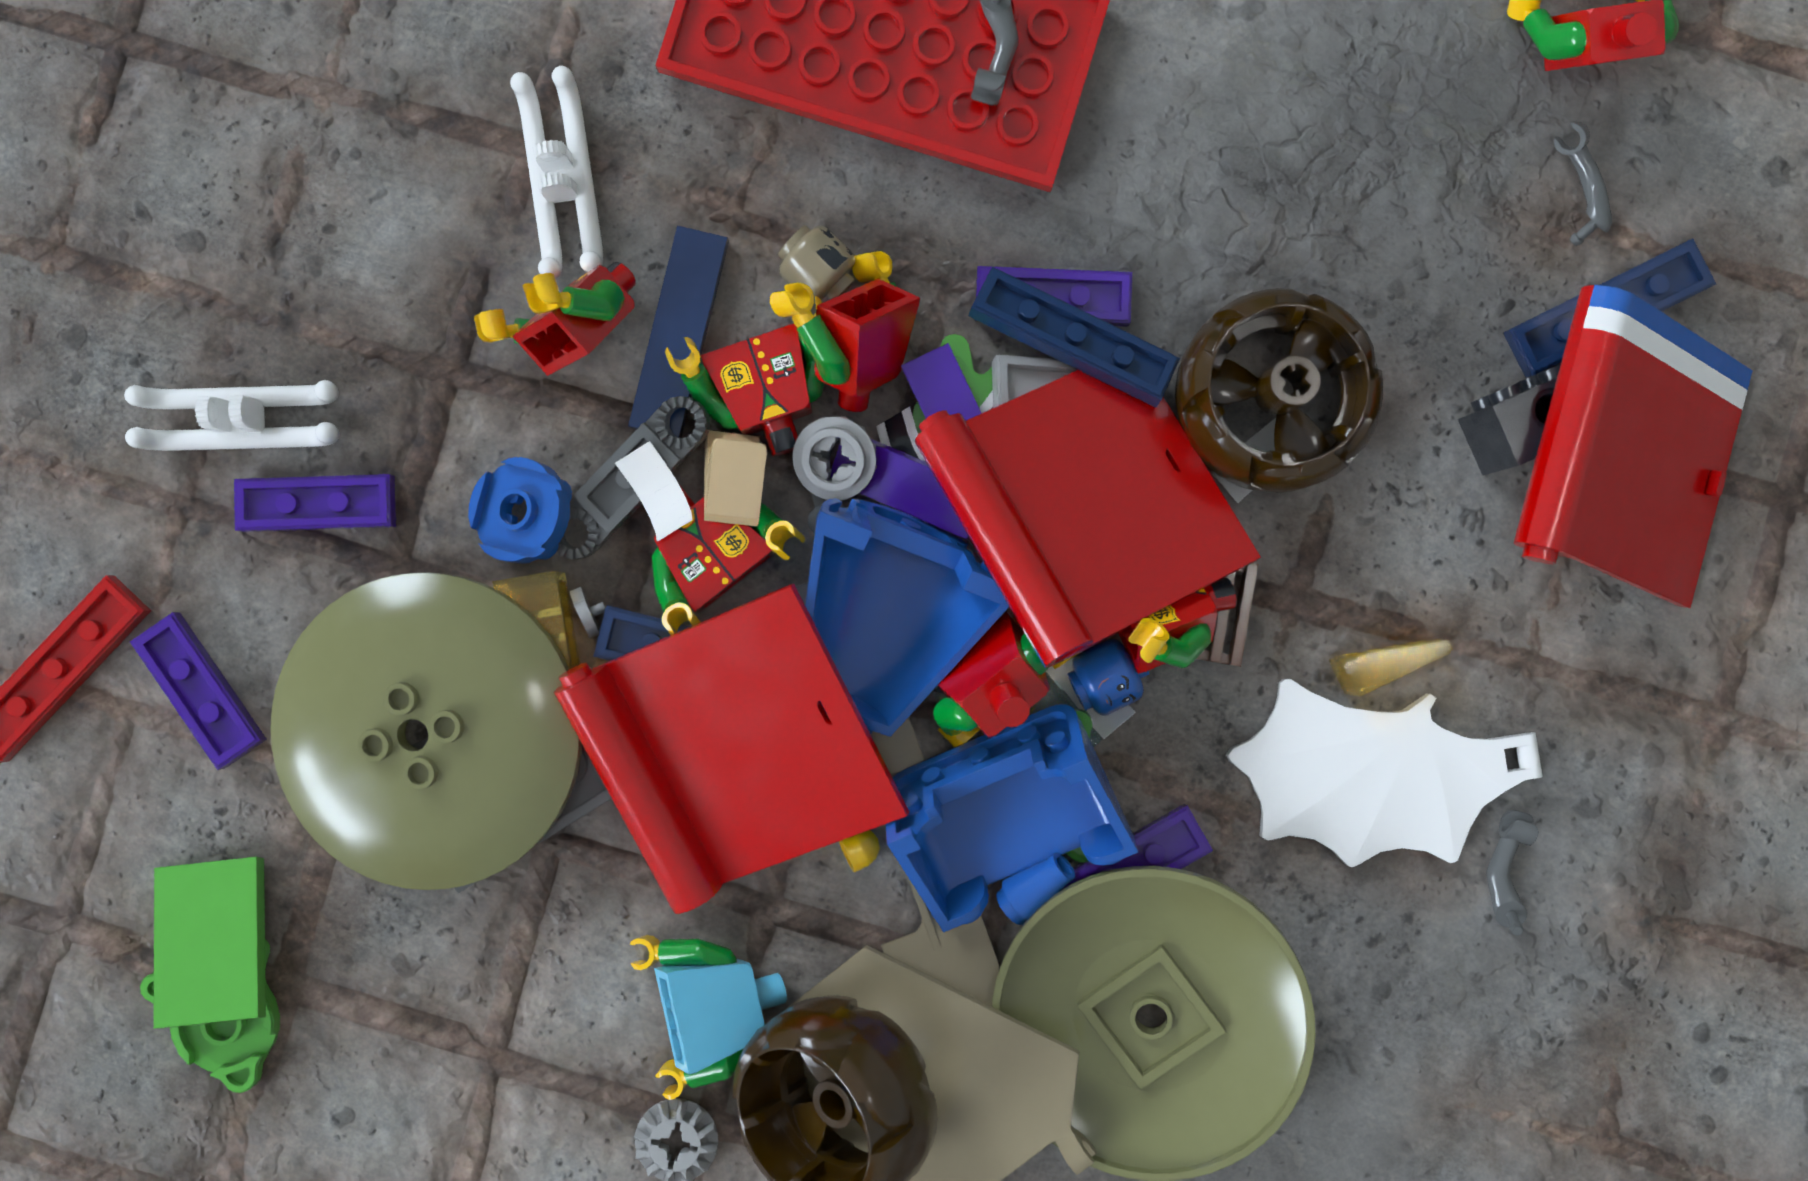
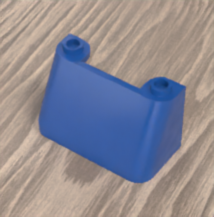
M1057 704L1029 715L1027 720L1017 727H1006L993 737H988L986 734L913 765L893 777L909 810V814L904 818L885 824L887 845L943 933L963 924L972 923L981 916L989 899L987 885L1048 859L1054 853L1062 855L1081 847L1088 862L1094 865L1115 864L1123 858L1138 853L1132 830L1088 734L1074 708L1067 704Z

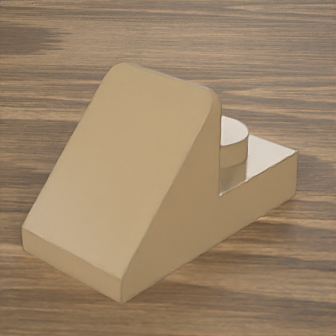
M709 430L705 441L704 521L758 526L767 447L765 444L759 443V436Z

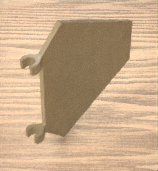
M865 945L786 1008L788 1009L805 999L828 995L855 998L858 1007L879 1011L891 1018L914 1042L925 1061V1074L929 1088L935 1095L938 1120L931 1150L918 1173L909 1181H1001L1052 1142L1058 1145L1063 1158L1076 1175L1094 1163L1092 1156L1096 1154L1095 1148L1080 1131L1072 1126L1079 1050L868 945ZM803 1060L804 1075L807 1078L809 1094L813 1100V1092L819 1081L811 1073ZM856 1120L844 1128L831 1127L841 1138L847 1139L856 1148L868 1152L867 1134L864 1133L863 1128Z

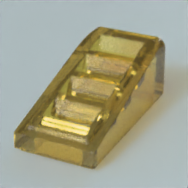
M1429 639L1337 655L1334 658H1330L1329 662L1344 693L1350 696H1363L1450 654L1453 648L1449 640Z

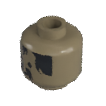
M806 225L802 226L777 254L782 259L779 267L780 276L788 284L803 283L808 285L813 291L814 303L815 296L823 300L825 297L832 299L844 294L855 281L849 274L855 264L854 253L825 226H816L813 229Z

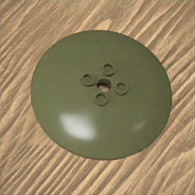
M430 572L394 575L366 583L344 594L317 615L301 633L282 667L275 688L271 713L272 752L282 790L295 815L313 839L335 859L365 877L392 886L418 890L449 889L488 878L521 859L542 840L562 813L572 793L578 775L582 743L554 694V691L562 686L558 677L569 670L567 662L553 638L535 617L513 599L486 584L456 575ZM412 719L419 720L427 728L428 740L422 749L413 747L406 739L405 729Z
M1131 866L1094 874L1069 885L1039 907L1023 924L1004 956L996 979L992 998L993 1008L1080 1051L1072 1126L1080 1131L1096 1150V1154L1092 1156L1094 1163L1090 1167L1109 1174L1145 1181H1175L1199 1177L1228 1167L1250 1155L1282 1126L1302 1095L1309 1077L1316 1036L1315 1014L1309 985L1295 951L1280 929L1253 902L1234 889L1195 872L1161 866ZM1155 1004L1165 1011L1167 1018L1160 1026L1147 1027L1139 1022L1136 1013L1143 1005Z

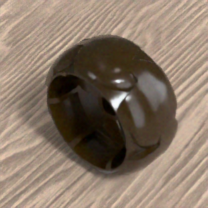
M1284 288L1265 289L1244 295L1228 303L1218 310L1195 334L1184 352L1177 372L1175 387L1176 409L1179 422L1185 430L1191 446L1200 456L1203 463L1217 475L1228 482L1250 490L1276 493L1292 492L1313 486L1337 475L1348 467L1349 463L1366 447L1378 424L1382 409V370L1377 368L1374 346L1368 334L1359 322L1342 307L1317 294L1307 295L1293 289ZM1266 329H1274L1275 333L1284 335L1291 330L1296 331L1288 357L1276 363L1259 378L1236 362L1225 359L1234 346L1250 334ZM1333 363L1334 367L1328 371L1331 378L1339 377L1341 401L1338 414L1332 426L1322 433L1318 426L1298 407L1307 403L1316 395L1320 387L1319 372L1327 369ZM1283 378L1287 379L1292 385L1293 393L1290 395L1282 390L1286 383ZM1255 397L1258 406L1263 411L1276 415L1274 428L1275 451L1262 452L1238 439L1230 431L1222 418L1226 415L1223 406L1218 405L1238 403Z
M828 995L805 999L776 1015L759 1028L744 1047L739 1056L734 1074L733 1098L737 1099L740 1132L745 1147L754 1163L768 1181H909L918 1173L931 1150L938 1120L935 1095L929 1088L925 1074L926 1065L921 1053L907 1033L895 1021L879 1011L858 1007L855 998ZM803 1060L811 1073L819 1081L813 1092V1100L808 1090L807 1078L804 1075ZM856 1120L863 1128L864 1133L867 1134L868 1152L856 1148L853 1143L841 1138L831 1127L844 1128Z

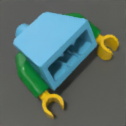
M645 935L632 940L630 945L643 944L649 950V959L647 961L637 960L631 963L634 969H647L659 961L663 965L654 968L674 1059L665 1062L655 1077L660 1078L663 1075H671L677 1080L678 1084L668 1086L662 1095L666 1099L672 1100L681 1094L687 1084L691 1088H697L731 1078L735 1073L739 1056L756 1031L765 1025L762 1010L784 1004L787 1001L785 985L780 974L774 973L755 979L749 962L736 959V956L729 948L699 938L664 939L660 943L654 936Z

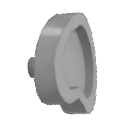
M581 587L571 590V599L589 639L599 636L600 629L595 616L605 612L604 603L601 602L590 607Z

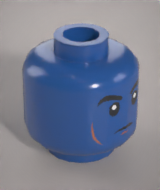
M1113 638L1107 639L1074 656L1072 660L1073 671L1067 673L1068 679L1083 709L1087 711L1093 708L1097 714L1102 716L1109 715L1140 700L1144 694L1141 678L1149 675V671L1137 673L1124 645L1119 640Z

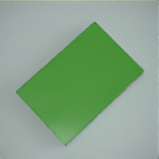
M247 857L154 868L153 1029L266 1018L264 858Z

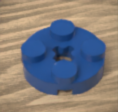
M523 457L508 458L501 462L505 465L498 467L493 473L486 472L475 485L468 510L471 529L478 531L479 539L483 543L478 544L485 553L493 558L516 564H527L538 559L547 560L557 552L559 542L568 526L570 501L572 499L571 486L567 481L560 479L552 468L543 463ZM525 499L527 506L526 515L521 522L517 523L518 517L512 514V508L514 504L521 505Z

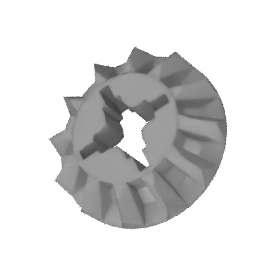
M846 416L822 417L809 424L799 434L793 449L794 470L799 481L812 494L826 500L832 498L845 500L860 493L872 479L877 468L876 445L866 433L865 427L848 420ZM841 438L842 455L849 457V460L856 463L842 464L833 474V478H830L832 471L829 469L830 460L823 458L821 454L815 452L830 451L838 439Z
M667 1099L652 1106L641 1118L634 1134L635 1159L640 1160L646 1169L648 1177L655 1176L663 1181H693L696 1177L708 1171L718 1148V1132L712 1117L699 1104L686 1099ZM677 1122H680L682 1141L690 1143L691 1147L682 1148L675 1161H671L669 1145L661 1143L660 1139L669 1138L672 1131L675 1130Z

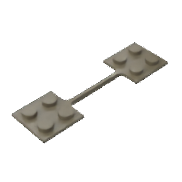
M909 717L891 737L874 731L870 734L891 775L925 761ZM909 880L922 916L921 925L913 933L881 944L883 953L992 1007V998L1000 966L982 916L972 923L963 924L943 933Z

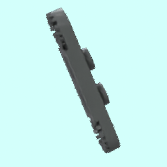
M685 396L672 397L663 402L645 423H642L572 496L569 520L578 518L580 521H583L584 525H587V531L589 530L587 535L589 538L585 541L586 544L576 548L571 546L566 541L565 536H563L557 550L560 556L568 559H581L591 556L642 505L641 500L615 462L650 441L673 473L705 440L710 430V416L700 402ZM684 407L694 414V420H696L694 426L696 427L688 437L679 438L670 428V418L675 410Z

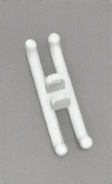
M558 66L553 70L552 80L559 96L567 146L562 141L545 140L540 105L531 78L523 72H517L511 77L510 82L520 110L542 257L538 264V270L540 274L552 273L555 278L560 276L563 267L555 203L575 200L583 253L580 257L582 269L589 272L598 265L603 266V246L581 100L575 78L571 70L565 66Z
M328 380L319 381L316 385L157 389L133 385L128 387L124 394L125 400L132 406L150 409H195L196 422L204 429L153 430L134 427L126 432L125 439L131 447L161 451L327 446L337 442L340 435L339 430L332 423L322 422L318 426L265 428L264 407L330 404L338 398L339 391L336 385Z

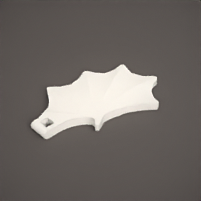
M1287 678L1278 682L1276 703L1265 726L1251 739L1231 747L1226 753V757L1248 776L1261 806L1259 836L1268 841L1286 836L1314 839L1331 849L1344 864L1350 867H1355L1380 852L1401 848L1426 851L1449 863L1458 861L1470 827L1485 805L1525 780L1543 777L1536 733H1521L1489 739L1467 738L1443 729L1432 721L1430 709L1437 698L1431 694L1423 695L1403 710L1377 712L1344 707L1310 692L1292 679ZM1516 747L1519 768L1507 770L1504 749Z

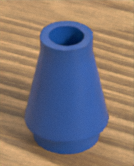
M1054 853L1048 859L1004 879L1002 888L996 894L998 904L1012 922L1017 925H1023L1039 907L1056 893L1063 890L1075 878V872L1064 856Z

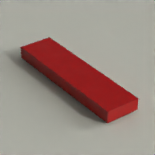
M106 575L0 687V763L9 762L152 611L116 576Z

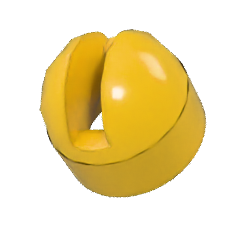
M871 830L838 841L854 873L872 864L880 850L879 840Z

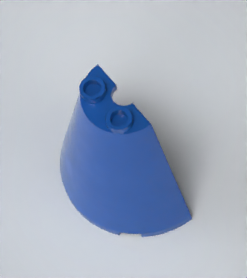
M837 498L828 499L822 503L816 518L805 606L869 733L872 734L874 731L891 737L1009 608V605L985 563L979 564L976 562L972 552L966 549L968 544L927 522L886 506L852 499L848 508L840 507L842 504L841 500Z

